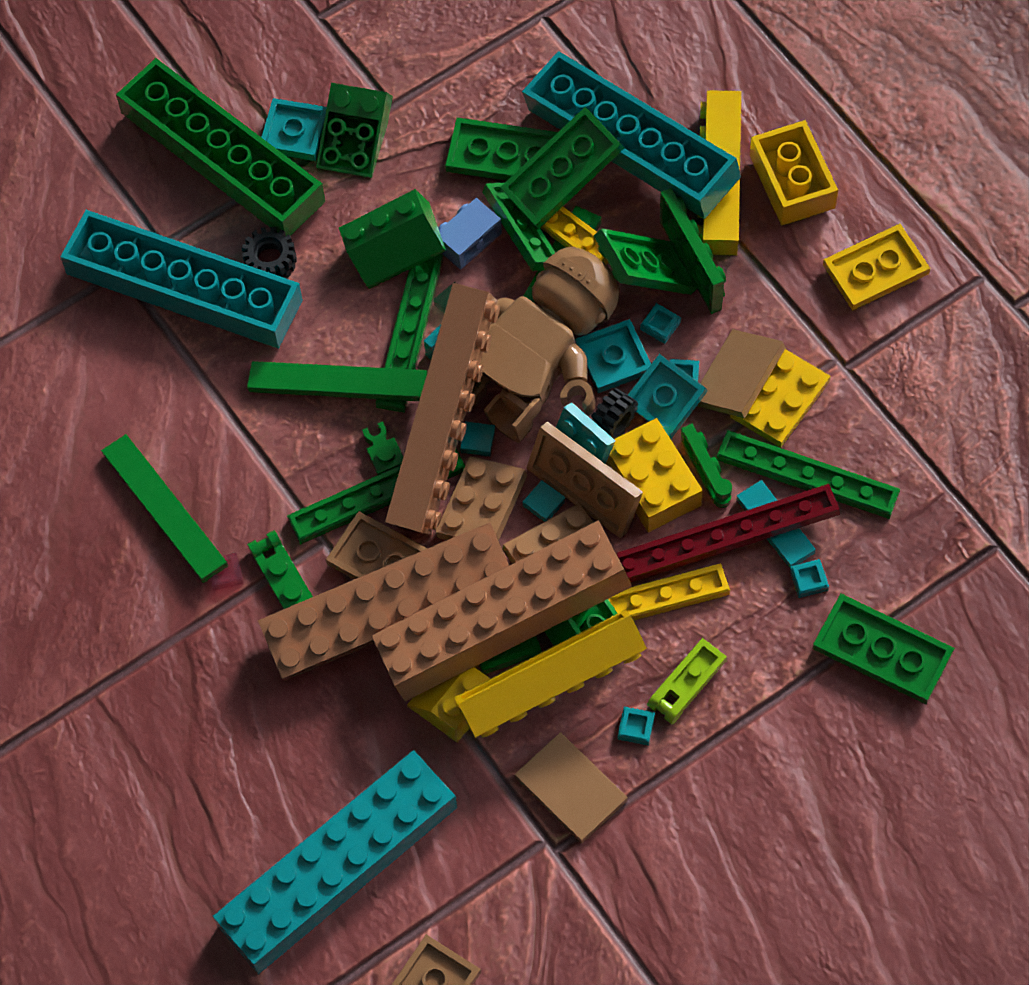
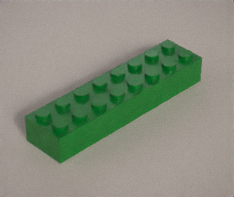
M157 58L151 61L116 94L120 111L125 117L270 228L276 227L277 233L282 229L285 231L286 236L288 234L291 236L326 202L323 184Z

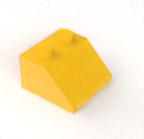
M473 667L412 698L407 705L447 736L458 742L469 729V726L454 697L490 678Z

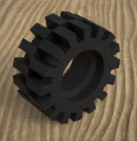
M266 227L261 228V234H258L256 230L252 232L253 239L247 236L245 239L246 245L243 244L242 246L244 264L280 277L284 275L288 278L291 275L290 270L294 271L297 257L294 243L289 234L286 236L285 231L282 229L277 233L276 227H271L270 232H267ZM266 249H277L281 253L280 257L272 262H262L258 258L259 254Z
M615 388L609 392L608 396L603 398L601 404H598L596 407L598 409L591 415L592 420L615 439L623 435L625 429L630 426V421L634 419V413L638 410V402Z

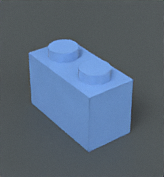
M477 198L469 204H464L458 210L455 217L438 227L446 249L442 254L460 270L502 234L501 218Z

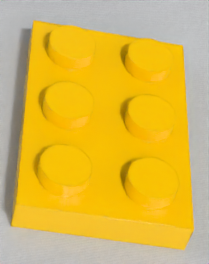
M897 224L823 260L824 268L852 311L930 273L929 265L901 224Z
M785 349L746 417L741 418L730 415V418L781 448L828 385L831 376Z

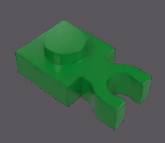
M383 421L378 423L380 433L376 436H372L368 428L362 429L365 441L371 445V447L366 449L377 475L400 466L403 460V455L395 438L386 439L387 432Z

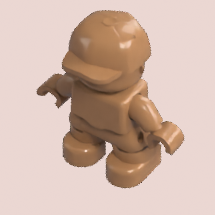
M570 246L560 249L551 255L543 263L544 270L537 275L532 287L534 302L524 296L516 300L505 297L497 299L500 312L497 322L491 323L488 334L492 335L491 344L488 352H483L480 364L483 365V372L480 381L475 382L472 394H475V400L472 409L486 395V385L491 381L503 387L500 394L496 395L484 409V413L487 419L501 433L516 443H520L531 431L533 419L541 411L542 405L547 401L551 393L553 383L561 373L566 384L560 394L562 406L568 405L573 396L582 395L586 397L582 402L584 413L589 416L595 409L594 394L591 386L587 383V356L576 345L574 335H586L597 324L602 325L605 321L609 320L619 301L620 287L612 274V270L598 257L586 250Z

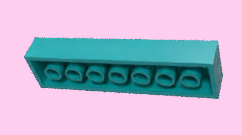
M560 51L550 59L522 91L528 110L560 130L586 107L624 147L611 162L660 192L672 188L676 197L680 196L683 199L686 208L703 219L711 213L741 178L737 158Z
M85 210L60 256L67 275L278 349L303 301L298 282L89 210Z
M413 750L214 914L213 918L217 927L259 975L456 810L455 794Z

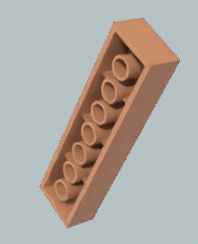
M457 283L452 284L385 520L386 523L431 535L432 531L437 529L441 521L442 514L438 512L441 500H446L450 488V483L446 481L449 471H454L457 464L458 453H455L458 441L462 442L467 424L463 423L466 411L470 412L472 410L475 400V394H472L475 382L480 381L483 372V365L480 364L483 352L487 353L490 348L492 335L488 333L491 323L497 322L500 312V306L497 305L498 300L487 291Z
M598 520L372 635L394 686L406 702L632 587Z
M491 522L262 618L258 620V623L281 678L285 682L374 644L375 641L372 635L508 567L509 564Z

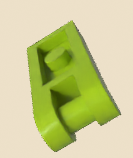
M702 638L652 695L647 706L653 711L659 710L665 715L664 719L674 724L687 706L727 661V656ZM669 694L678 699L673 705L665 700Z

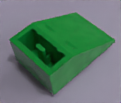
M331 82L316 168L372 178L388 125L393 96L387 92Z

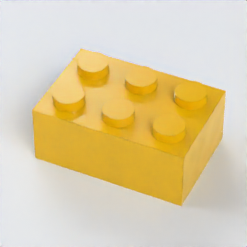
M806 120L751 137L749 156L781 226L836 208L838 188Z
M658 418L614 439L616 441L606 465L643 491L636 514L648 533L702 505V488Z

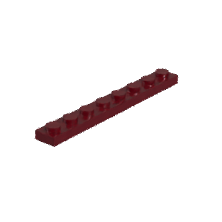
M826 484L616 554L630 583L838 516L840 515V508L830 485Z

